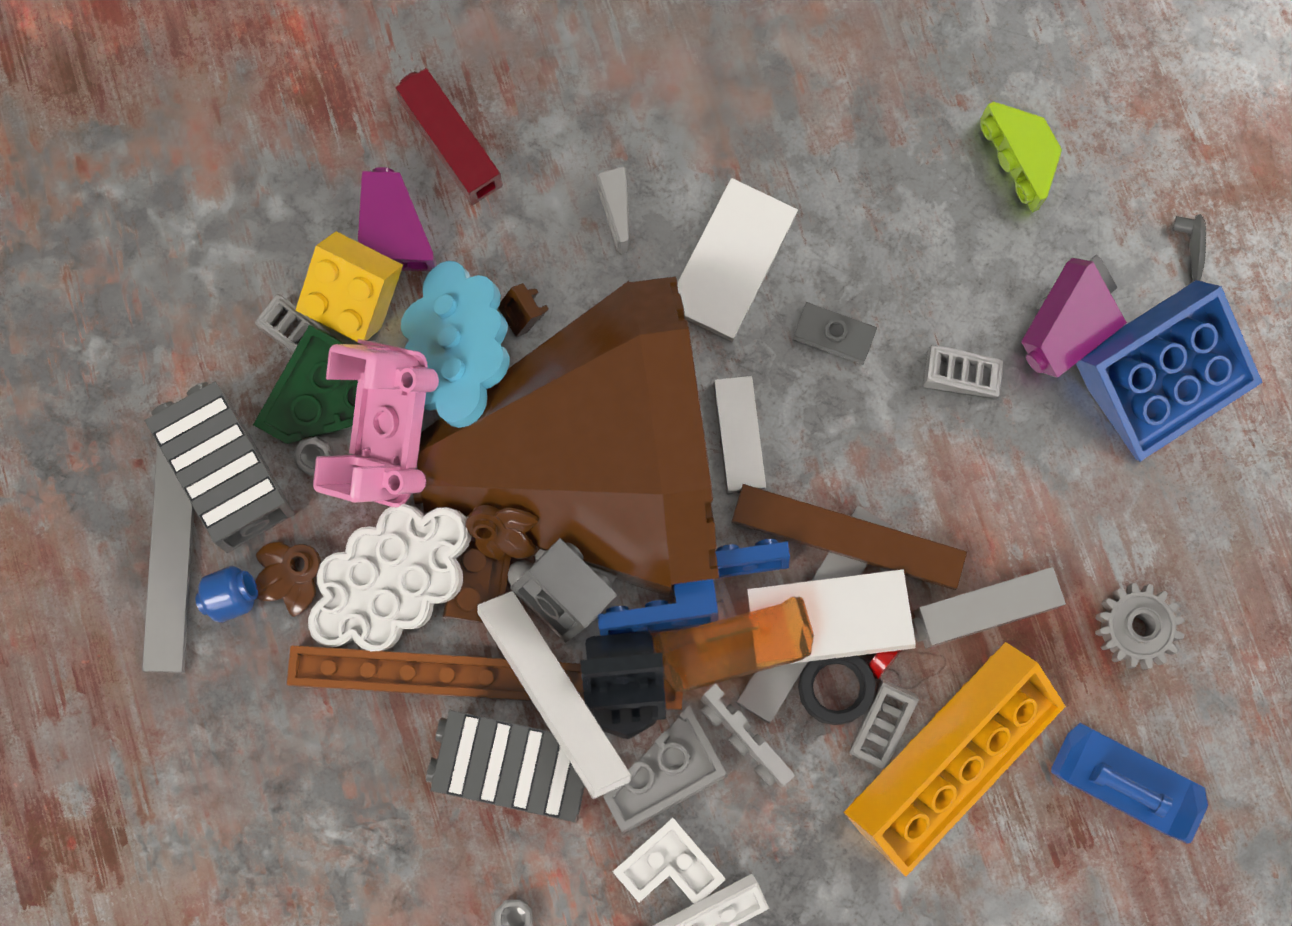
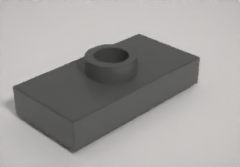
M806 302L793 340L864 365L877 327Z

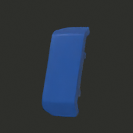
M1079 723L1068 732L1051 768V772L1062 781L1155 830L1187 844L1193 841L1208 808L1205 787L1082 723Z

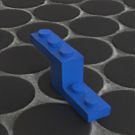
M765 539L756 542L755 546L739 548L738 545L729 544L716 549L719 578L789 568L790 553L788 541L778 543L776 539ZM710 579L673 584L676 601L673 604H668V601L656 600L646 603L645 608L629 610L628 606L610 607L605 610L606 613L598 615L600 635L642 631L656 633L719 624L714 581Z

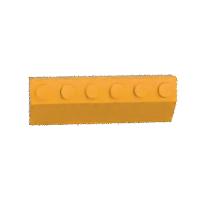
M1005 642L989 657L987 662L974 676L961 687L954 697L935 714L934 718L915 738L909 741L907 746L881 771L875 780L854 799L853 803L843 813L858 831L906 877L1066 706L1038 662Z

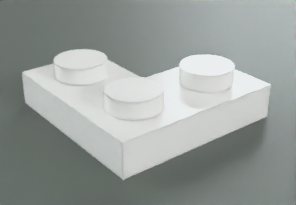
M671 818L612 871L638 902L642 901L668 876L673 879L693 904L705 899L726 880L674 818Z

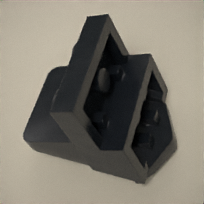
M642 631L587 638L585 642L587 659L580 660L584 703L602 731L624 739H630L653 726L657 720L666 719L662 652L654 653L652 635L649 632Z

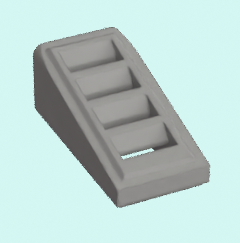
M619 167L598 174L597 190L617 251L623 254L627 253L629 246L628 183L626 167Z
M280 294L275 295L255 321L260 331L291 353H294L298 346L297 343L303 337L310 324L337 338L315 320L295 311L296 306ZM285 311L287 314L283 317V319L276 326V328H274L273 325L277 322V320ZM298 320L300 322L299 325L287 338L284 334L293 322Z
M931 345L926 356L923 387L998 398L1003 360L948 347ZM941 361L947 362L946 377L939 375ZM955 363L962 364L960 380L953 378ZM970 365L976 366L974 383L968 382ZM984 368H991L989 386L982 385Z
M881 678L875 690L873 702L864 715L849 754L881 769L887 767L919 701L917 695ZM886 695L903 702L902 708L899 709L884 702ZM882 710L897 717L895 724L878 717V711ZM872 724L890 732L889 739L870 731ZM865 739L885 747L883 753L881 754L864 746Z

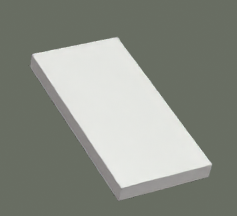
M731 178L677 283L678 292L681 294L684 306V318L733 342L798 213V209Z
M904 569L747 589L757 668L913 649L916 646Z

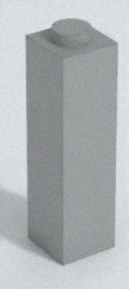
M1050 567L919 607L913 612L915 616L912 619L913 631L918 642L923 641L925 649L1057 609L1065 605L1066 602L1054 568Z

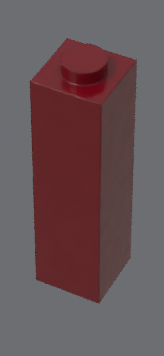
M425 68L419 73L412 72L406 75L399 85L395 87L399 102L469 203L473 206L503 187L501 173L429 70Z

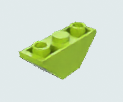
M997 102L989 103L980 118L982 132L989 141L992 140L995 144L1001 167L1004 171L1011 173L1016 182L1015 189L1020 201L1023 204H1028L1033 213L1040 209L1048 196L1062 148L1045 118Z

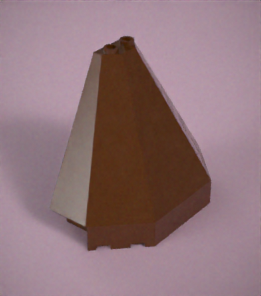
M676 276L635 282L627 281L508 368L506 375L499 383L486 389L487 405L483 414L476 422L469 426L458 428L451 426L444 419L440 418L422 431L417 469L423 472L426 484L422 492L413 493L415 504L423 503L425 514L436 508L447 507L460 511L466 518L474 508L480 505H490L498 510L510 507L526 511L539 518L538 523L525 533L536 546L537 552L539 549L547 551L561 538L565 543H571L578 548L583 555V561L587 565L612 573L617 576V580L666 597H670L672 584L719 578L715 550L717 549L715 521L711 502H713L712 484L688 322L684 318V306L681 294L678 292Z

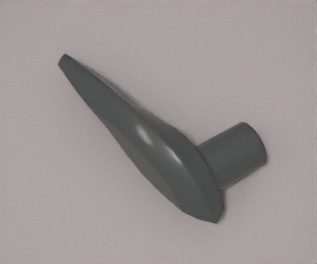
M1201 214L1196 215L1195 219L1176 216L1173 231L1191 234L1189 250L1191 253L1192 274L1194 281H1200L1206 255L1205 220Z

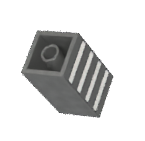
M216 381L210 384L202 382L189 389L186 393L188 396L176 403L169 401L153 409L151 412L153 416L144 421L212 541L228 553L292 517L295 513L228 396Z
M449 710L447 718H440L435 741L441 743L438 759L431 757L426 775V782L432 783L430 791L577 823L585 785L552 732Z

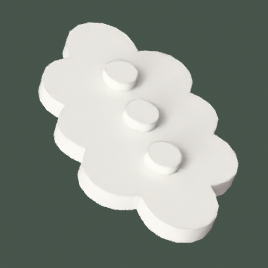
M401 504L399 507L385 509L380 515L376 527H361L355 530L347 541L345 552L331 554L319 566L317 585L323 598L314 605L308 617V628L312 637L320 645L326 647H343L354 640L362 649L386 651L398 642L403 629H418L424 626L431 618L434 604L446 603L454 599L460 592L463 583V571L456 558L466 550L472 537L467 528H465L466 517L460 511L447 507L436 508L424 515L416 507Z

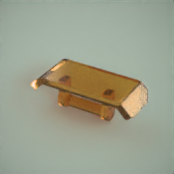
M790 597L781 604L678 632H661L654 636L653 641L656 652H662L664 678L675 691H690L800 661L811 655L814 633L803 598Z

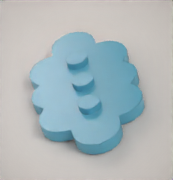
M446 261L435 266L427 274L423 283V298L412 303L405 311L401 319V331L409 340L404 349L421 352L427 360L428 368L435 370L439 377L436 390L426 392L424 409L429 411L437 409L439 416L448 424L461 428L469 426L478 420L487 405L486 389L499 383L507 373L510 357L508 351L501 343L507 334L508 324L506 319L497 311L501 299L498 287L485 276L477 275L471 277L469 272L458 262Z

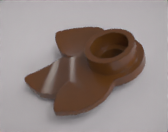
M490 505L477 506L467 516L465 528H467L472 537L476 538L478 550L487 557L500 560L507 554L521 559L528 558L537 553L536 546L525 534L538 523L539 518L537 516L510 507L498 510Z
M282 542L268 543L256 553L257 560L264 567L255 580L258 590L257 599L261 601H275L283 598L292 617L298 616L309 607L316 595L314 578H316L321 564L320 556L310 545L297 544L290 547ZM298 557H302L305 562V566L301 571L296 567Z

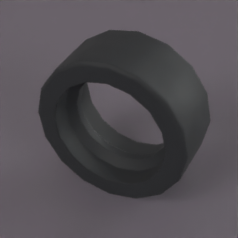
M858 655L809 661L801 672L798 685L800 701L808 714L821 723L835 726L853 722L865 714L873 702L876 688L872 670L866 661ZM827 665H844L851 669L858 678L860 686L858 698L847 709L839 711L827 709L815 697L813 688L815 677Z

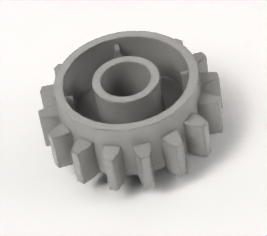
M1137 583L1127 586V593L1122 588L1113 591L1115 600L1110 598L1103 600L1101 604L1106 611L1097 614L1095 619L1102 622L1101 629L1095 631V634L1103 636L1105 641L1101 646L1102 651L1110 649L1114 653L1112 656L1113 662H1118L1122 659L1126 660L1127 669L1136 668L1138 662H1140L1143 670L1152 668L1153 661L1157 665L1165 664L1167 662L1165 653L1173 655L1179 651L1172 642L1184 639L1185 636L1183 633L1176 631V626L1185 622L1184 618L1174 617L1173 612L1179 607L1178 603L1167 605L1165 600L1168 592L1163 591L1154 595L1152 584L1144 586L1141 592ZM1135 617L1141 619L1146 626L1144 636L1138 635L1133 630L1132 622Z

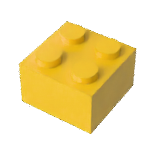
M335 231L315 246L295 311L358 342V339L368 340L382 328L403 264Z

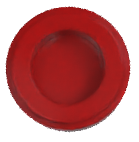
M902 650L881 652L874 656L868 666L877 680L888 670Z

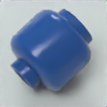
M229 566L204 576L198 585V593L195 600L199 611L203 615H208L213 621L218 623H224L249 613L253 608L254 600L258 597V590L255 580L249 572L242 571L235 566Z

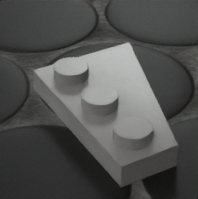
M715 683L700 699L705 704L701 709L702 713L715 727L721 723L732 734L728 741L743 757L749 753L758 762L759 765L755 768V771L769 786L776 782L779 787H784L795 777V774L759 734L754 735L750 731L752 727L744 715L731 704L727 706L721 699L725 693Z
M689 705L670 728L656 739L655 744L642 758L628 769L631 774L630 782L607 792L603 796L622 834L728 777L727 772Z

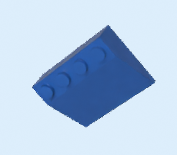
M1195 280L1120 328L1076 363L1087 389L1134 458L1139 462L1263 383L1222 286Z

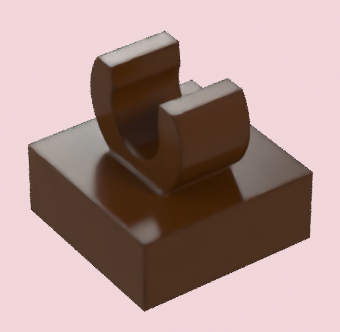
M524 283L511 287L500 301L498 307L516 337L528 333L549 309L547 305L537 306L534 298L539 293L538 290L534 288L527 290Z

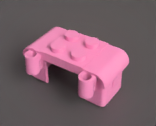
M358 339L357 343L363 345H332L329 349L326 379L358 380L349 454L353 455L317 456L313 488L319 493L354 503L373 501L391 507H399L407 502L411 493H420L425 488V476L422 471L415 468H417L426 392L436 390L439 383L438 374L435 370L428 368L425 356L418 351Z

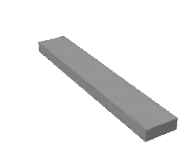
M158 444L142 671L185 673L195 509Z
M857 506L851 517L888 528L891 527V525L860 506ZM829 552L811 581L861 575L867 564ZM807 662L757 668L736 703L770 724Z

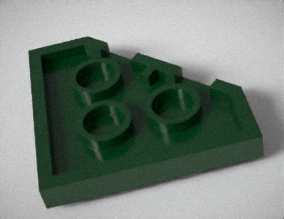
M310 324L253 426L286 444L351 427L353 425L358 380L326 379L330 347L335 344L346 343Z

